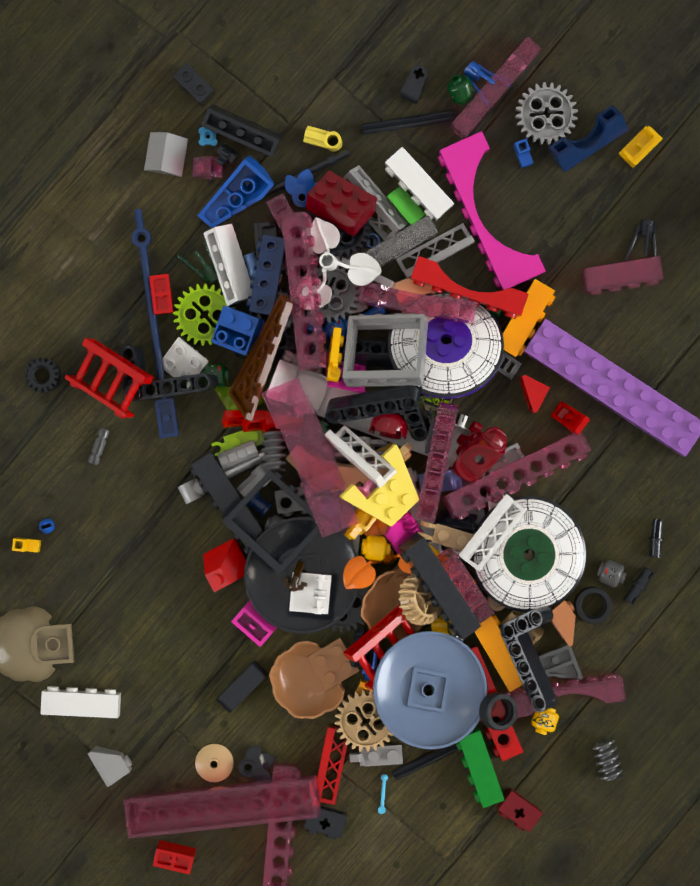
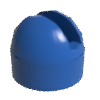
M45 518L40 521L39 529L44 534L51 533L55 529V523L52 519ZM51 524V527L42 529V525Z

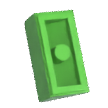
M400 186L387 196V199L410 227L425 216V213Z

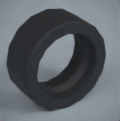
M587 587L576 595L574 600L575 612L581 620L589 624L603 622L611 612L612 603L610 597L602 589ZM589 594L599 595L604 602V608L597 616H588L582 610V601Z
M493 692L483 698L480 703L479 715L485 726L502 731L514 724L518 710L517 704L511 696ZM497 700H502L506 708L505 716L500 722L496 723L491 718V709Z

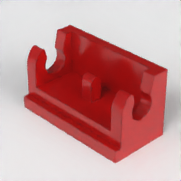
M169 274L149 276L154 315L172 314L173 304Z
M159 840L153 866L190 875L197 848Z

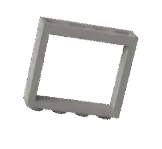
M395 313L393 315L359 314L357 316H349L342 377L346 387L423 386L428 321L425 314ZM420 329L417 369L354 371L358 330Z

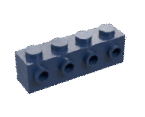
M263 235L262 239L258 240L257 250L260 251L259 258H255L253 268L257 271L256 276L251 278L250 289H253L252 297L248 296L247 308H250V313L269 316L276 303L287 242L284 238Z

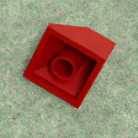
M236 538L203 554L205 576L214 592L244 577L247 558Z

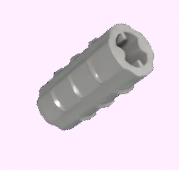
M254 440L218 454L223 470L260 456Z

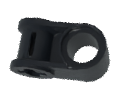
M415 65L411 69L407 81H405L400 92V98L414 104L418 103L428 74L424 66ZM422 71V76L424 77H419V79H416V75L414 73Z

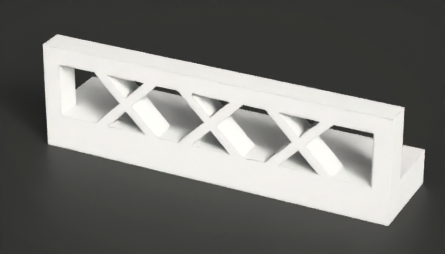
M345 425L336 434L331 430L325 434L328 442L379 488L397 473L396 469ZM345 433L350 436L349 442H344L340 438ZM361 445L362 453H356L353 450V446ZM365 457H375V464L367 463ZM378 468H387L389 472L382 477L378 472Z
M506 494L458 556L480 572L527 510ZM512 504L521 510L516 517L508 518V510ZM506 521L507 529L505 532L496 533V525L499 522ZM494 537L495 545L492 548L485 549V539ZM482 552L483 560L479 565L470 560L475 553Z

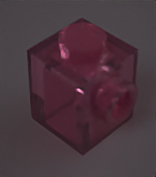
M218 157L193 158V177L203 179L222 178L223 165L216 162Z

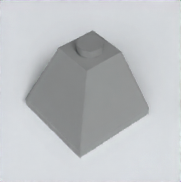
M95 746L88 753L107 787L128 774L132 769L130 758L127 755L124 756L122 752Z

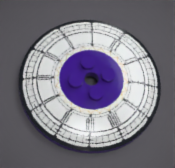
M443 292L442 294L436 293L421 296V299L413 300L399 312L401 314H425L428 321L423 386H415L421 394L440 399L459 398L478 391L494 377L503 358L504 339L497 319L484 305L479 304V306L469 304L468 299L461 297V300L450 297V293ZM390 329L388 354L394 370L417 369L420 329ZM448 337L451 339V343L443 344L441 339Z

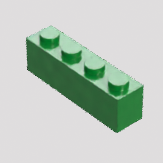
M476 725L456 745L458 751L462 750L464 753V757H461L464 768H469L471 774L467 775L470 785H475L477 791L473 792L476 802H481L482 807L485 808L505 800L479 726Z

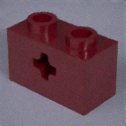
M511 788L504 795L505 801L499 802L497 805L500 811L498 814L506 820L512 819L515 822L514 825L521 831L527 830L530 832L543 814L538 807ZM515 809H521L523 813L516 815Z

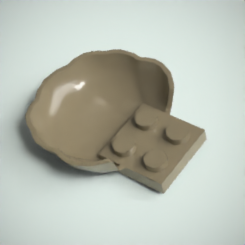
M36 606L14 609L7 612L4 616L0 617V673L14 681L24 682L29 680L40 682L49 678L55 671V668L52 667L53 664L73 663L72 623L50 625L51 615L46 610Z

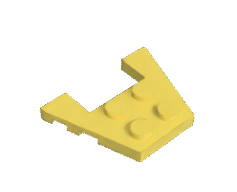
M396 444L390 446L381 455L397 471L381 488L377 486L365 498L358 488L351 484L339 496L341 499L391 527L419 501Z

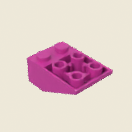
M250 600L231 621L260 647L277 628L260 616Z

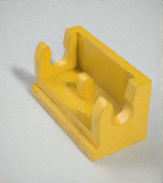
M645 126L618 154L634 168L663 138L652 127Z

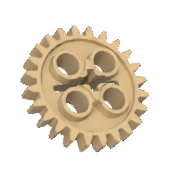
M363 689L362 694L359 695L356 690L355 697L348 694L349 701L343 699L344 707L338 706L337 708L341 713L335 714V717L340 719L335 721V725H340L336 732L343 733L340 739H347L345 745L351 742L352 749L359 746V752L362 751L363 747H366L367 752L370 751V747L377 751L378 744L384 747L383 741L390 742L388 735H394L385 726L379 728L374 724V721L380 719L374 704L373 691L366 694L365 689ZM370 703L374 709L367 712L364 710L363 705ZM356 706H358V707L360 708V710H361L363 716H364L366 719L370 718L369 725H370V726L372 727V729L377 733L376 735H374V734L371 732V729H370L369 725H368L366 722H365V723H362L363 717H362V715L356 710V708H355ZM349 714H355L358 717V720L356 722H350L347 716ZM360 730H366L369 733V736L367 738H361L358 732Z

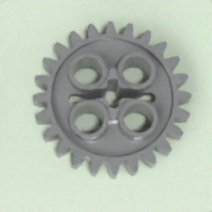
M543 82L542 88L535 84V91L529 87V95L526 93L522 94L525 100L519 99L518 103L522 107H516V111L520 112V114H517L515 118L521 119V121L517 123V126H523L520 131L521 133H528L526 139L530 136L533 137L532 143L538 139L540 145L546 141L547 145L550 146L551 140L555 143L558 141V137L560 139L565 137L564 133L567 135L571 134L568 128H575L572 121H577L578 118L573 116V114H576L578 110L572 109V107L576 105V102H570L573 95H565L567 89L563 92L560 91L561 85L555 89L553 83L547 87L546 83ZM553 99L558 100L560 107H552L550 101ZM538 101L541 104V108L535 110L532 108L531 103ZM545 110H547V113L563 111V114H550L548 118L545 115L530 117V114H543ZM555 118L559 119L562 126L555 127L552 124V120ZM533 121H541L543 127L536 129L533 126Z

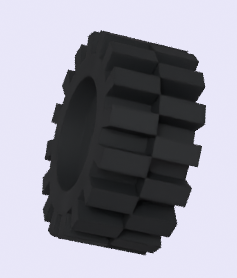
M36 358L30 361V364L26 366V371H24V379L28 387L37 392L52 391L53 388L58 386L57 383L60 382L61 372H59V367L54 361L47 358ZM39 368H46L50 373L49 379L44 383L37 381L35 377L36 371Z

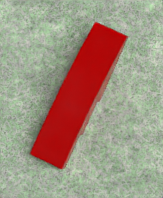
M239 410L224 411L222 418L223 428L242 426L243 432L262 430L263 433L269 431H284L287 434L299 433L304 423L303 418L264 410H256L252 421L246 420Z

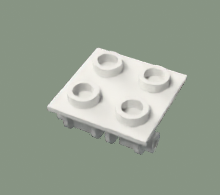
M180 337L177 338L163 357L164 370L172 377L199 374L209 363L206 357L204 358ZM189 380L187 381V384H186L187 388L190 387V382H189Z
M302 573L298 585H301V582L308 583L307 587H304L301 591H291L289 611L328 614L331 575Z

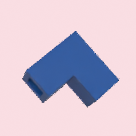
M527 139L515 142L513 148L521 169L533 165L534 162L529 152L530 147Z

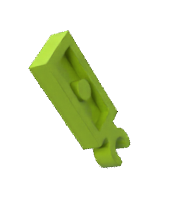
M242 430L224 436V443L214 442L211 445H219L221 447L220 452L215 453V456H218L219 453L252 440H254L256 446L261 445L265 439L262 437V430L243 432Z

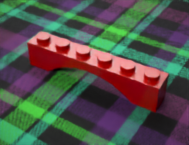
M420 256L417 258L410 279L414 281V285L420 287L425 285L431 286V290L440 294L443 291L448 292L452 298L461 300V297L468 299V303L479 306V304L486 305L487 310L496 313L498 310L503 311L505 316L516 319V316L520 317L522 315L529 295L513 288L491 293L468 290L452 281L441 270L437 262Z

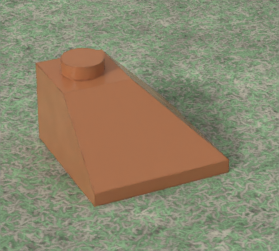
M563 600L551 607L553 611L551 623L564 642L570 647L573 645L576 616L573 611L575 608L569 600L567 602Z

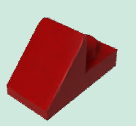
M563 401L559 403L551 414L553 419L572 433L578 435L590 420L587 416Z

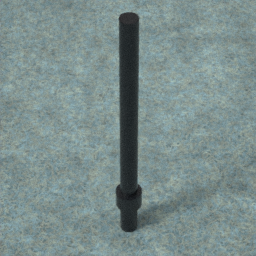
M347 148L334 155L332 153L326 156V159L306 169H309L313 174L329 165L331 167L338 164L337 161L349 156L350 153ZM300 171V172H298V173H296V174H294V175H292V176L295 177V178H297L302 171ZM285 179L274 184L263 198L285 188Z

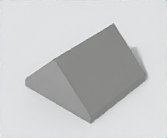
M150 132L144 171L182 177L188 139L168 132Z

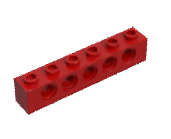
M477 645L469 647L477 656L484 670L487 682V695L497 692ZM497 700L492 706L491 718L497 716L500 718V721L505 716V709L501 700ZM512 726L502 731L488 727L485 729L488 739H493L495 746L492 748L496 758L501 757L502 761H505L523 753ZM506 734L508 736L505 743L498 742L499 735Z

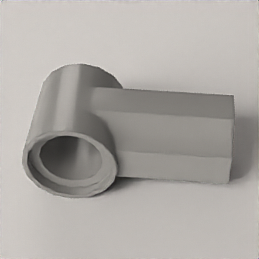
M264 462L253 470L251 475L237 488L244 497L268 472L261 467Z

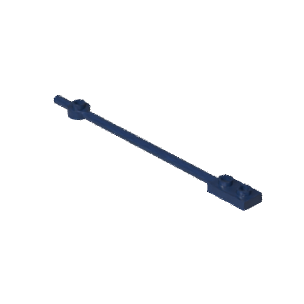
M135 209L136 230L132 234V242L139 247L157 379L161 380L165 379L157 317L153 311L149 278L151 274L147 246L151 243L152 238L149 231L144 229L142 210ZM141 235L145 236V241L143 242L139 241V236ZM168 397L155 400L160 439L179 436L174 398L168 399Z

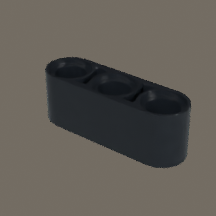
M254 661L216 700L230 713L267 677L268 673Z

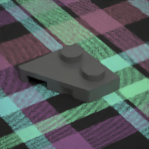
M566 644L538 655L547 677L583 679L571 646L569 647Z

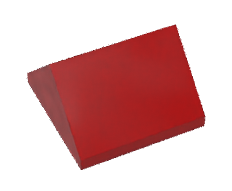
M527 375L518 377L530 414L538 412L550 387Z

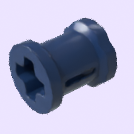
M258 492L247 505L249 507L252 506L260 513L259 516L262 517L273 504L266 502Z

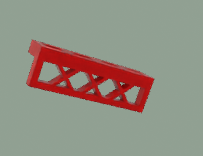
M328 725L312 799V803L320 805V802L335 805L347 749V745H345L346 738L338 745L334 740L335 731L339 728L337 726ZM338 749L341 759L333 763L330 759V753ZM333 767L337 772V778L329 782L326 772ZM328 786L333 791L332 799L321 797L322 791Z

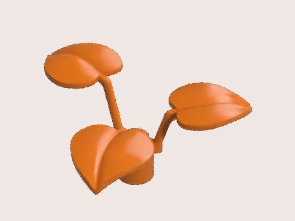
M376 519L369 530L364 532V535H386L390 526ZM391 548L390 554L386 555L383 561L370 560L367 562L364 557L356 556L349 560L345 566L343 573L344 586L346 589H363L370 586L376 577V571L371 564L383 563L390 565L400 557L398 566L403 572L412 574L410 571L412 567L409 562L406 563L402 559L400 554L395 555Z

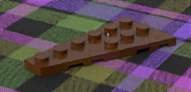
M280 294L228 392L243 417L249 421H252L292 310L293 303L283 294Z

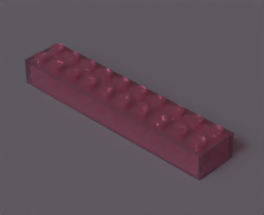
M316 775L134 795L123 800L128 839L318 818L321 815Z

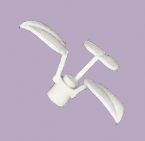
M315 218L310 227L309 245L317 254L324 252L319 259V263L323 267V281L317 277H311L302 283L300 288V307L305 310L321 308L330 301L332 289L325 285L327 270L332 271L337 266L349 269V280L358 286L371 283L382 271L379 263L365 253L352 255L350 265L338 261L330 253V249L338 245L340 233L333 224L319 218Z

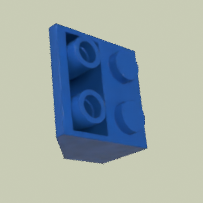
M223 306L211 342L247 356L265 320L235 308Z

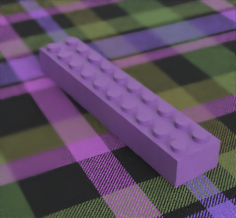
M547 319L542 321L523 352L524 354L680 456L686 457L699 438L700 419Z

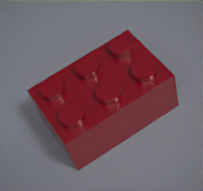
M328 171L308 192L306 209L348 234L355 236L375 213L377 197Z

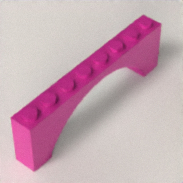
M481 131L439 151L440 156L437 158L441 167L445 166L448 172L445 175L449 184H453L455 187L454 196L457 202L461 201L464 207L461 210L465 219L469 218L471 226L469 228L473 237L477 236L480 242L477 244L480 253H485L486 266L489 272L493 271L496 277L493 279L497 289L501 288L502 291L519 285L546 271L538 254L534 256L523 254L504 246L486 230L479 219L473 197L474 178L482 156L490 149Z

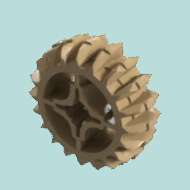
M411 574L406 579H403V584H400L401 590L398 591L400 594L398 600L401 603L399 608L403 609L402 615H406V620H409L411 624L422 626L433 623L434 620L438 619L437 615L441 611L430 602L429 598L431 596L428 592L425 593L419 585L421 583L419 577L415 578Z

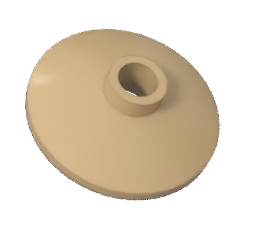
M220 744L206 745L198 752L195 760L198 774L209 782H220L230 775L234 764L231 752ZM216 761L218 765L217 767H212L210 763Z

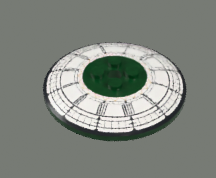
M535 496L516 497L513 500L527 510L481 571L479 572L473 566L472 570L482 590L492 600L508 609L529 612L543 606L551 608L567 598L576 588L582 577L586 562L584 537L575 519L560 505ZM512 504L508 510V518L516 517L521 510ZM495 506L494 508H492V509L481 519V521L479 522V524H478V526H477V528H476V532L479 530V528L482 526V524L486 521V519L489 517V515L492 513V511L496 508V506ZM506 521L499 522L496 525V533H503L507 529ZM488 537L484 541L485 549L492 548L495 545L494 537ZM527 549L534 551V558L531 560L524 558V552ZM482 552L475 553L470 560L479 565L483 560Z

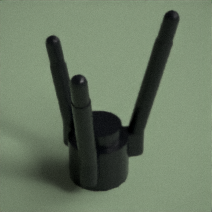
M643 219L640 225H636L635 233L623 259L624 262H627L639 233H641L640 236L645 237L644 256L648 255L649 240L652 237L653 257H657V228H655V221Z

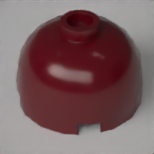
M383 414L372 417L369 432L374 434L375 431L380 432L379 436L400 440L402 436L405 440L408 427L402 414Z

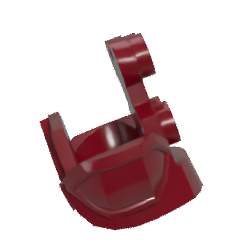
M473 421L469 426L468 430L470 433L468 436L462 433L456 440L459 447L456 450L457 459L453 463V472L460 479L468 482H475L480 479L505 454L507 437L503 430L498 427H490L482 433L483 425ZM483 455L478 463L474 460L475 456Z

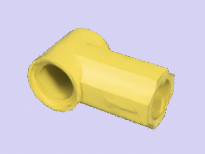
M307 126L303 140L304 143L326 148L331 152L339 151L343 143L337 132H329ZM336 137L338 143L335 146H330L328 144L329 139Z

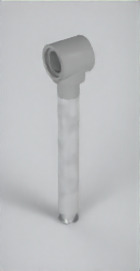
M261 449L259 450L260 456L224 471L231 478L263 462L262 457L266 454L262 453ZM193 479L178 487L186 504L205 494L200 486L202 484L201 480Z

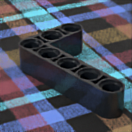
M124 346L120 350V356L146 372L143 350L139 346ZM131 350L133 351V357H132V358L130 357V352H131ZM194 374L154 380L151 384L140 385L137 397L135 395L132 401H145L212 391L217 387L218 380L213 374ZM125 375L123 378L125 396L133 383L132 377L129 375ZM205 378L208 380L207 386L204 385ZM188 380L190 382L189 389L186 386ZM170 383L173 385L172 391L169 390ZM153 386L155 387V393H154V394L152 393V387H153Z
M413 385L332 398L328 401L325 418L328 422L341 423L402 412L410 435L416 441L427 439L430 425L420 392Z
M548 606L531 610L504 623L500 628L501 636L532 707L537 712L551 709L557 703L556 695L528 634L553 620V611Z

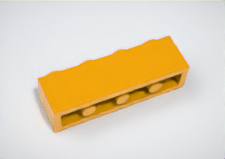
M536 279L533 280L526 292L529 295L522 315L520 317L516 316V319L511 318L502 333L505 353L514 358L517 355H522L526 348L523 344L527 338L531 339L536 329L533 327L536 322L540 323L546 313L543 310L546 305L550 307L554 301L555 296L553 293L555 290Z
M489 612L477 619L481 627L474 632L507 689L511 692L523 684L498 627L501 623L496 615L492 616Z

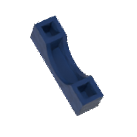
M611 105L596 115L595 126L586 137L579 140H569L563 137L548 148L555 163L566 172L627 132L628 127L622 113Z

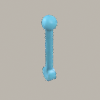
M386 774L381 775V802L378 808L380 814H384L386 811L384 807L386 781L388 780Z

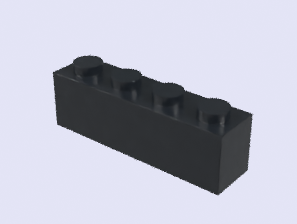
M213 104L208 108L201 125L270 157H273L283 136Z

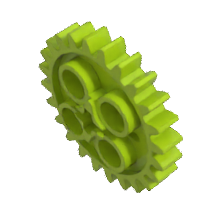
M205 283L203 289H201L199 284H197L196 290L189 287V294L185 291L182 292L184 299L181 297L177 298L181 304L174 305L178 311L173 312V315L178 316V318L173 320V322L180 324L176 330L182 329L181 336L187 334V341L193 338L194 345H196L198 340L201 341L202 346H204L205 341L212 345L211 339L215 328L210 325L206 318L200 319L201 313L192 305V302H195L203 312L207 310V317L215 325H217L218 321L213 319V312L215 310L222 311L223 306H227L224 295H220L221 288L216 292L214 291V285L207 289V284ZM202 296H207L210 300V304L206 307L199 303V299ZM187 309L195 311L196 316L194 319L186 318L185 311ZM205 323L208 325L209 330L206 334L199 332V324Z

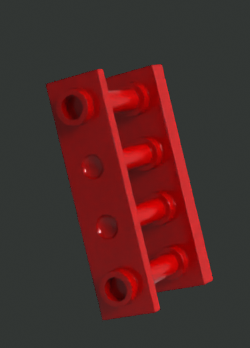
M85 338L82 345L87 348L88 353L77 374L66 375L65 379L70 382L72 387L85 391L115 411L114 414L122 419L133 417L134 413L128 410L133 397L140 385L151 384L154 377L96 339ZM98 355L102 358L103 363L90 385L83 378L94 356ZM113 365L117 367L118 373L105 395L97 389L109 366ZM129 375L132 377L133 383L120 405L113 400V397L124 376Z
M398 604L343 652L347 659L360 663L370 678L365 687L372 691L375 672L366 660L365 654L370 649H373L381 661L385 653L379 643L385 636H387L392 646L398 642L393 631L399 624H401L408 636L415 634L411 625L406 620V615H402L403 609L399 608L401 604Z

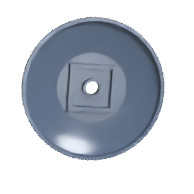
M434 631L411 634L391 646L379 662L373 682L374 704L384 726L400 741L422 749L445 748L464 739L480 720V703L487 696L485 673L474 652L459 639ZM426 685H430L433 689L430 696L425 695L423 692Z

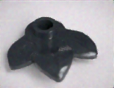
M259 745L252 746L247 750L245 759L240 762L239 772L244 777H252L258 783L269 782L272 780V776L268 769L273 765L276 758L272 754L261 753ZM250 764L252 769L246 770L245 765Z

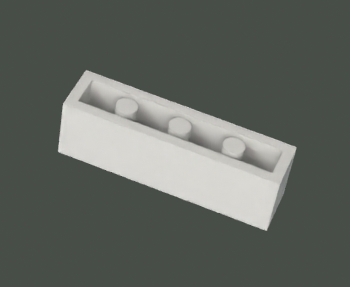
M403 147L385 162V171L392 178L395 176L400 181L398 185L405 192L408 190L413 195L411 199L416 205L419 206L421 204L426 209L424 213L430 220L434 218L437 221L453 207V201Z
M233 225L217 226L204 232L227 306L247 301L248 296L252 297L253 289H250L251 281Z
M47 686V689H44L41 695V715L118 718L120 716L121 693L116 692V689H105V692H99L97 688H85V691H78L77 687H66V690H59L58 686Z

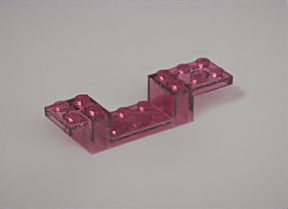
M299 378L262 392L276 429H280L301 478V488L322 537L324 538L358 524L359 520L352 504L339 497L346 490L344 487L346 483L311 400L305 394Z

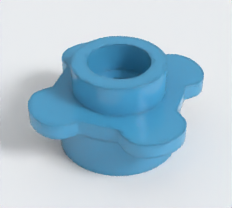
M201 127L198 131L200 134L199 144L201 146L217 145V133Z

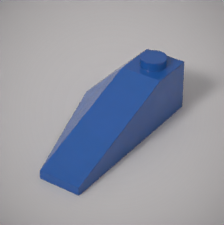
M249 155L197 216L213 228L261 200L274 186V182L265 168Z

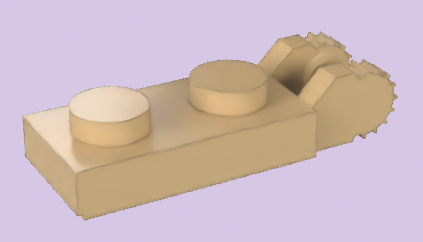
M422 520L420 525L435 530L433 536L418 532L425 539L431 540L433 543L460 551L465 548L474 536V534Z

